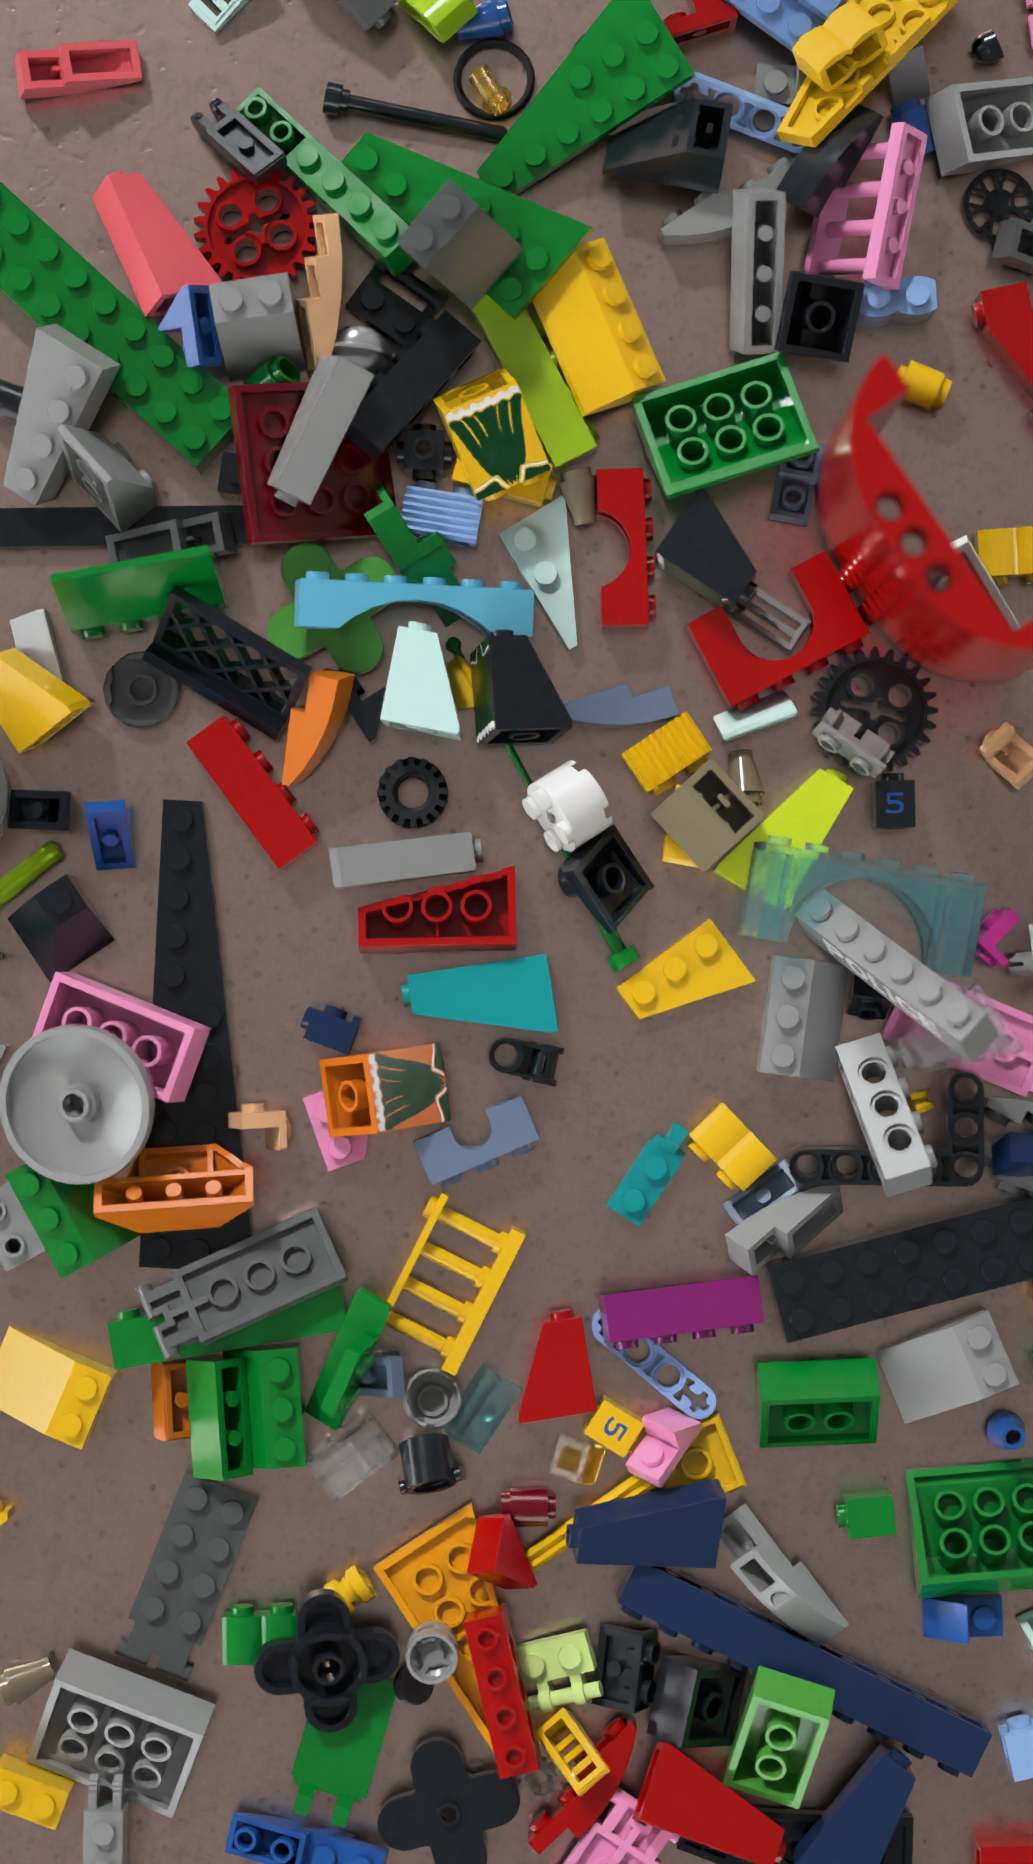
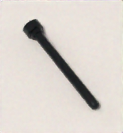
M330 81L327 83L323 103V113L338 116L339 112L347 114V111L350 110L498 142L508 132L505 127L352 95L351 90L344 89V84Z

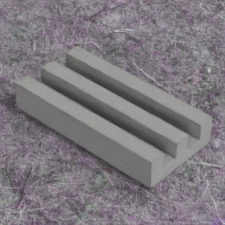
M759 587L756 589L755 597L799 624V628L797 631L752 602L747 607V610L792 638L789 643L738 610L735 611L733 616L726 612L729 617L788 655H791L812 622Z

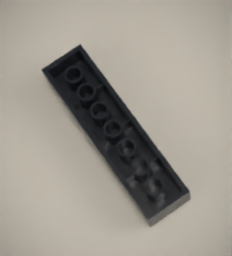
M1024 1193L1020 1197L1013 1196L800 1252L791 1259L785 1256L768 1261L764 1267L784 1340L787 1343L1033 1279V1193Z

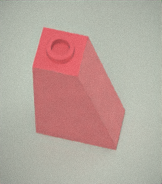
M114 172L103 179L102 184L92 199L145 317L165 316L182 286L209 285L223 282L141 173L124 174L122 172Z

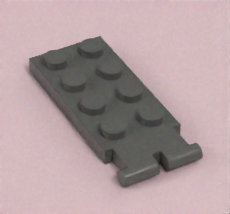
M315 1207L173 1271L174 1280L154 1289L150 1283L138 1287L136 1291L149 1322L165 1318L166 1322L155 1326L153 1332L165 1361H171L180 1356L178 1349L200 1340L201 1344L205 1346L348 1281V1278L320 1214Z
M186 1470L128 1618L135 1621L128 1641L120 1638L115 1650L116 1654L147 1665L151 1653L160 1656L156 1670L188 1681L193 1666L186 1664L194 1644L201 1647L259 1497L215 1480L193 1478V1471Z

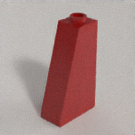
M656 1742L634 1810L633 1820L754 1864L780 1863L786 1849V1840L782 1839L785 1830L674 1746L665 1742Z

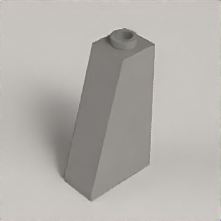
M320 356L267 482L269 486L277 489L274 495L276 498L296 507L298 501L311 504L374 374L341 356Z
M472 831L329 848L334 888L337 890L477 872L476 863L484 862L481 839L473 840Z

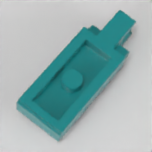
M674 1122L664 1138L656 1133L651 1141L648 1140L606 1206L639 1227L681 1165V1160L686 1153L679 1149L689 1131Z

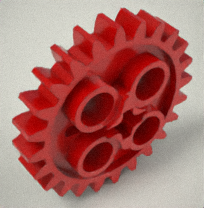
M233 168L230 169L232 180L228 183L218 176L216 179L220 189L218 191L210 188L205 189L208 198L211 200L210 203L198 202L197 204L199 210L205 216L194 217L195 225L204 229L194 234L196 242L206 243L198 249L204 257L212 256L208 263L214 270L221 267L218 276L222 281H225L230 275L233 281L288 272L289 277L297 281L298 277L295 268L299 266L305 269L304 255L316 256L317 254L316 248L309 243L310 241H316L315 230L310 229L314 227L313 215H308L316 209V204L314 200L303 202L308 195L307 188L304 186L294 190L297 183L294 175L285 182L282 181V169L258 186L246 175L240 177ZM265 196H273L278 201L275 208L264 211L257 207L260 199ZM236 211L242 215L240 222L235 226H226L222 223V218L228 212ZM283 214H289L287 220H278ZM256 222L259 223L263 230V233L257 236L251 226ZM282 231L291 233L293 239L287 246L280 247L273 244V238L277 233ZM227 238H236L231 244L225 243ZM249 246L257 250L256 257L249 262H242L237 259L238 252L244 247Z

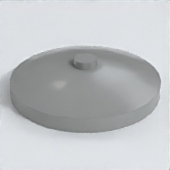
M68 1024L48 1029L33 1036L19 1047L4 1070L0 1083V1119L5 1135L17 1155L30 1168L49 1179L66 1184H89L104 1180L127 1167L142 1151L151 1133L155 1102L149 1075L136 1053L124 1041L106 1030L83 1024Z

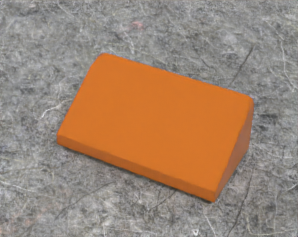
M176 1359L151 1364L155 1439L172 1441L191 1438L185 1362L187 1359Z

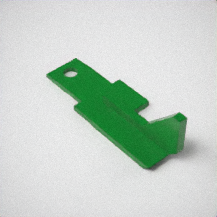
M379 482L374 485L383 502L364 515L402 576L408 577V583L423 584L424 577L446 578V585L461 586L450 569L457 562L439 533L436 531L422 541L417 542L382 483ZM432 605L445 627L461 618L453 612Z

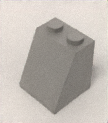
M288 272L209 284L214 323L230 382L245 380L268 359L281 355L290 358L298 367L299 372L306 371L295 294Z

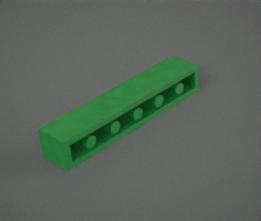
M343 1283L205 1346L201 1344L200 1340L178 1349L180 1356L176 1359L339 1331L348 1312ZM131 1308L117 1311V1318L107 1323L115 1370L165 1361L153 1332L155 1326L166 1322L164 1317L149 1322L146 1313L140 1314L139 1308Z

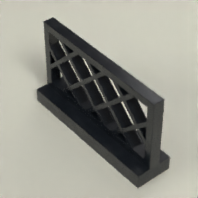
M177 585L170 592L154 639L145 650L142 659L275 741L289 723L290 711L296 707L312 670V667ZM178 603L188 608L194 618H184ZM212 626H217L224 630L228 638L218 639ZM199 627L206 640L197 641L190 628ZM178 629L180 635L171 630ZM246 646L257 650L262 659H252ZM224 648H233L239 661H230ZM204 650H212L214 656ZM279 667H284L298 675L297 679L285 680ZM267 668L273 681L264 682L257 669ZM245 670L248 677L240 673L239 671ZM271 691H279L282 698Z

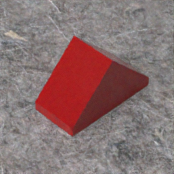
M510 1513L482 1515L479 1517L476 1523L467 1573L505 1590L534 1588L538 1584Z

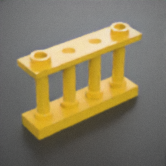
M442 1190L439 1198L431 1195L421 1215L428 1220L387 1302L394 1306L401 1290H404L457 1317L456 1322L462 1325L455 1338L449 1335L445 1338L392 1311L386 1326L439 1352L438 1357L444 1359L441 1370L455 1376L526 1236V1232L512 1225L508 1233L502 1230L500 1233H497L444 1206L449 1193ZM439 1220L492 1247L491 1252L497 1254L491 1268L485 1265L480 1268L426 1241L436 1221ZM421 1255L475 1282L473 1286L478 1288L479 1291L473 1303L467 1300L465 1303H462L409 1276L418 1256Z

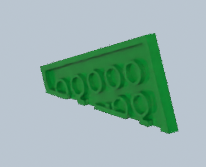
M610 1L476 171L482 181L518 195L696 77L651 1Z
M368 132L362 136L341 161L343 165L408 224L413 222L449 179L524 248L523 252L486 293L514 320L519 317L594 230L591 226Z

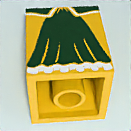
M505 367L432 398L471 490L478 501L484 498L486 501L498 499L507 493V488L519 483L522 485L533 484L543 478L544 472L551 470L518 383Z

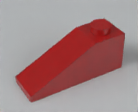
M1027 281L980 291L975 299V304L971 305L975 328H981L983 339L1033 400V309Z

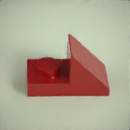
M686 0L691 14L686 15L685 12H677L663 20L679 46L736 28L738 13L735 7L722 0Z

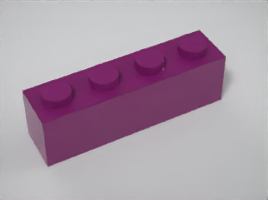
M758 1275L598 1296L604 1343L615 1342L616 1350L639 1347L638 1339L653 1337L654 1345L678 1342L677 1334L692 1332L693 1340L716 1337L715 1329L730 1327L731 1334L754 1332L753 1324L764 1323Z

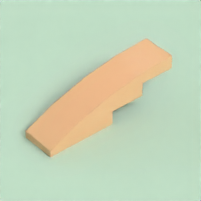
M338 213L312 216L318 255L304 258L310 297L295 300L308 378H311L321 355H332L337 336L342 298V245Z

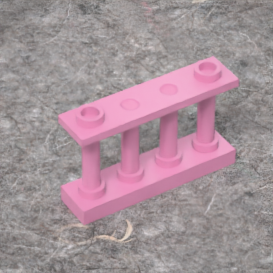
M906 122L892 123L888 142L870 143L859 161L885 159L881 181L852 183L854 169L844 188L836 184L818 218H813L803 272L829 276L863 274L862 279L884 290H899L928 139L927 134ZM878 197L874 219L845 221L849 199ZM870 236L866 258L838 259L842 237Z

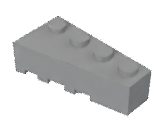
M57 324L36 328L3 482L5 487L35 506L55 499L69 471L55 428L63 423L89 430L121 367L119 363Z

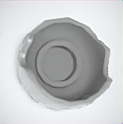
M439 1368L417 1372L408 1379L405 1386V1396H402V1405L411 1421L426 1429H438L448 1425L457 1417L462 1403L457 1381Z

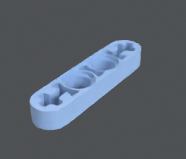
M694 72L696 77L674 91L675 102L687 100L688 92L683 90L682 87L688 88L692 82L698 85L697 91L703 95L708 96L711 89L716 90L717 92L712 101L718 102L723 96H732L739 103V111L731 116V129L800 154L805 147L783 142L776 135L783 117H785L789 109L786 106L698 72ZM696 96V97H695V98H699V99L708 100V99H706V98H704V97H701V96ZM759 110L770 111L775 116L776 122L774 127L769 130L758 128L754 122L755 113Z
M600 1309L595 1312L591 1319V1329L593 1335L600 1343L691 1418L704 1419L713 1413L716 1408L714 1391L701 1378L660 1344L654 1345L653 1338L638 1339L645 1341L650 1347L648 1357L642 1361L632 1360L627 1354V1349L616 1350L613 1345L615 1342L604 1343L603 1334L600 1333L602 1328L599 1322L601 1319ZM665 1365H673L679 1370V1380L672 1386H664L657 1379L659 1369ZM689 1377L693 1382L688 1384V1388L697 1395L703 1391L706 1392L705 1400L708 1405L704 1409L697 1406L693 1410L690 1408L692 1404L690 1397L683 1391L680 1398L675 1397L673 1394L683 1388Z

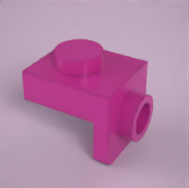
M1010 907L1002 908L1000 911L996 908L991 910L979 923L983 929L971 941L978 948L974 952L975 955L991 969L995 965L998 968L1005 969L1011 963L994 947L1021 919Z

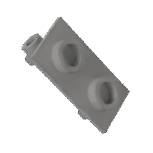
M830 707L821 719L822 721L811 733L818 738L819 745L831 753L838 752L850 761V766L856 772L864 776L870 775L874 779L886 768V764L895 753L889 749L891 744L869 729L866 730L860 740L854 735L861 726V723L840 708L836 711Z

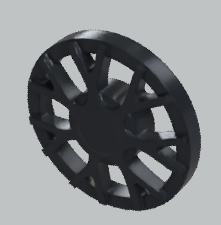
M995 168L980 173L971 181L963 195L962 213L969 229L983 240L995 242L997 235L992 234L993 222L1010 220L1009 217L1013 212L1020 215L1027 222L1031 223L1033 219L1032 188L1021 175L1012 170ZM993 176L997 189L989 192L983 180ZM1006 178L1012 179L1017 183L1012 193L1003 189ZM979 183L981 189L976 188L975 186ZM971 192L985 196L982 205L969 202ZM1025 194L1028 205L1015 206L1014 197ZM969 207L975 209V211L971 214ZM983 211L989 220L978 227L972 217ZM986 226L989 228L988 233L982 230Z

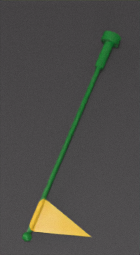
M451 637L446 641V648L448 651L453 652L455 657L446 666L457 710L474 707L471 667L460 650L461 641L456 637ZM504 745L524 784L528 788L533 782L513 745ZM561 849L562 854L567 859L571 852ZM592 915L613 954L607 958L613 972L641 958L634 944L626 947L618 930L615 933L609 934Z

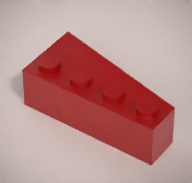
M515 866L486 875L470 877L467 880L453 884L436 886L412 895L407 894L358 907V947L360 953L516 950Z

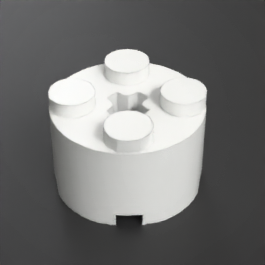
M573 760L564 762L530 784L527 788L528 797L522 800L526 813L532 819L538 820L545 831L543 835L546 843L555 852L561 849L569 852L575 850L610 827L613 822L612 816L606 819L604 809L609 806V803L601 787L585 768L580 772L574 769L572 766L577 762Z

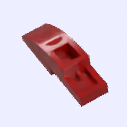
M631 1713L623 1720L620 1717L613 1720L603 1732L605 1737L595 1746L611 1771L582 1796H579L569 1784L557 1797L559 1803L549 1813L543 1810L530 1822L528 1827L531 1830L528 1832V1844L539 1855L567 1828L579 1839L608 1805L622 1780L633 1751L637 1724L636 1718ZM584 1751L574 1761L578 1764L588 1754ZM593 1762L577 1775L580 1782L597 1768Z

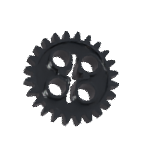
M873 647L869 657L866 658L860 648L855 651L854 662L844 654L841 657L842 669L833 664L828 667L833 677L832 679L827 677L819 678L818 682L825 688V691H815L812 694L813 698L821 701V705L811 708L810 713L820 715L822 719L828 709L832 707L836 711L840 708L845 713L856 716L861 726L858 733L854 736L859 740L867 729L878 735L881 725L886 724L894 727L897 732V740L889 747L895 753L886 764L885 770L888 773L893 771L894 759L904 767L908 764L906 752L914 757H918L921 753L916 743L927 745L931 741L923 731L934 730L937 726L927 720L928 716L938 712V708L928 706L927 703L937 694L936 692L924 691L923 687L931 679L928 677L918 680L916 675L921 666L916 665L909 670L906 667L907 655L896 662L893 660V649H889L884 658H881L878 648ZM863 677L869 682L870 692L868 696L859 697L852 692L851 681L853 678ZM899 687L906 692L907 703L904 707H896L889 701L888 694L891 688ZM842 699H846L867 707L875 701L878 703V710L905 715L907 722H900L885 715H879L872 720L870 719L869 711L849 708L841 705L840 702ZM822 720L813 724L812 729H815ZM828 751L827 755L830 757L836 753H831ZM842 756L840 765L843 767L849 760Z

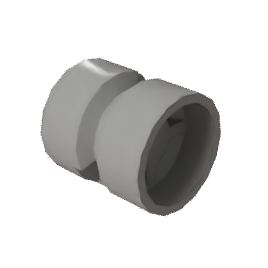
M434 1620L425 1621L418 1625L411 1633L407 1646L406 1663L411 1675L419 1682L429 1685L439 1684L447 1680L455 1671L459 1647L458 1638L453 1629L446 1623Z

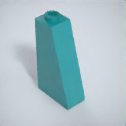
M546 954L406 975L408 983L401 984L404 1007L411 1006L412 1014L550 1033L558 1032Z

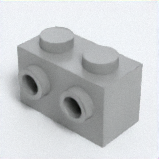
M9 1182L0 1186V1266L3 1265L5 1271L8 1272L46 1251Z

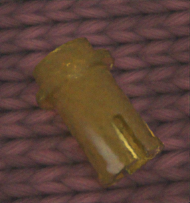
M482 65L475 68L470 73L468 80L482 98L484 110L487 113H492L494 116L507 112L512 104L509 89L501 86L488 65H485L484 69Z

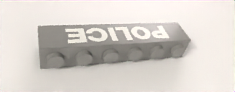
M822 887L794 914L806 936L970 1064L999 1037L987 1011Z

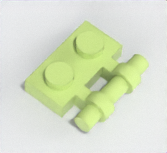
M587 1628L515 1644L525 1686L536 1684L538 1694L528 1696L531 1712L542 1710L543 1713L556 1711L557 1706L575 1703L579 1706L588 1704L592 1698L603 1696L601 1681L587 1683L584 1674L585 1672L594 1671L598 1666ZM569 1676L571 1687L559 1690L553 1689L551 1680Z

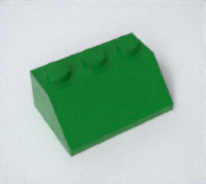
M27 1164L5 1175L61 1279L142 1235L136 1231L94 1216V1183L66 1184L39 1174Z
M301 1342L255 1345L223 1351V1355L246 1357L253 1468L306 1467L309 1460Z
M852 1357L838 1360L771 1361L757 1364L756 1387L759 1448L876 1443L881 1394L875 1358Z

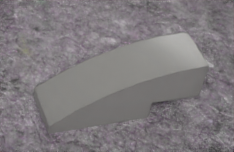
M823 1185L805 1190L777 1201L743 1220L725 1234L729 1260L753 1275L778 1252L791 1259L843 1213L840 1186Z

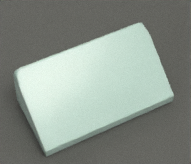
M779 691L760 698V702L741 712L736 707L717 714L713 717V722L721 743L726 744L793 719L798 713L796 707L786 692Z

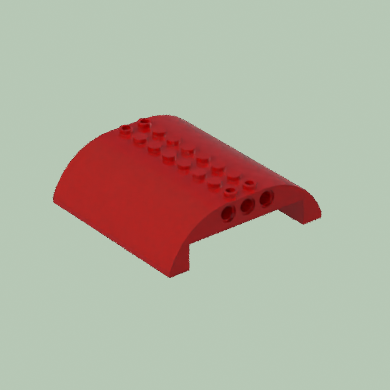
M884 354L875 361L829 438L821 457L818 478L815 484L814 508L818 531L826 552L838 570V574L848 593L853 592L861 605L857 609L864 621L870 627L875 624L892 647L901 655L908 656V661L915 665H920L923 670L953 681L979 684L1013 680L1033 668V619L1015 632L1012 630L880 438L879 434L909 391V387L887 355ZM882 500L894 502L899 510L898 518L894 520L884 519L878 512V502ZM907 535L918 537L923 544L922 554L913 556L906 553L902 546L903 537ZM937 570L945 575L947 587L944 591H935L929 587L926 579L929 571Z

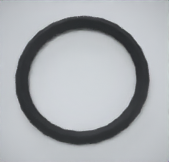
M490 38L472 44L462 53L454 69L453 83L459 101L468 111L483 119L499 120L515 115L524 108L534 90L535 73L530 58L523 49L505 39ZM492 46L503 47L516 54L523 62L527 74L526 89L520 100L512 107L497 112L485 111L472 104L466 97L461 82L462 70L470 56L478 50Z

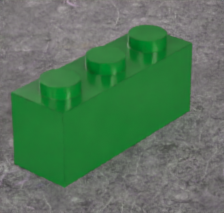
M215 1354L185 1360L193 1478L225 1481L253 1475L246 1357Z

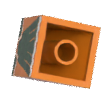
M440 1043L319 1060L330 1137L377 1134L451 1120L450 1101L447 1094L444 1059Z

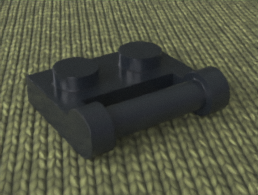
M376 260L371 271L345 306L347 311L378 331L398 347L402 348L406 343L412 347L420 338L417 335L418 330L429 317L432 316L435 319L447 302L449 294L440 288L437 290L433 289L407 269L395 277ZM387 274L428 303L421 312L380 283V281Z

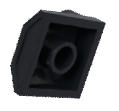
M614 824L576 848L562 863L558 871V882L563 893L572 899L580 898L609 934L615 933L617 926L648 890H652L654 887Z

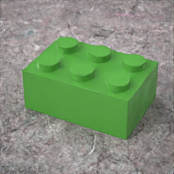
M759 1665L729 1753L723 1784L727 1787L799 1810L831 1719L835 1689Z

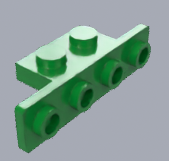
M363 1287L359 1288L354 1295L305 1409L307 1414L333 1430H338L342 1426L348 1410L354 1405L360 1395V1382L374 1363L375 1357L372 1355L393 1310L392 1304Z

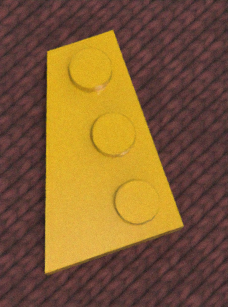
M708 919L617 986L616 989L637 1018L642 1019L755 982L756 980L712 920Z

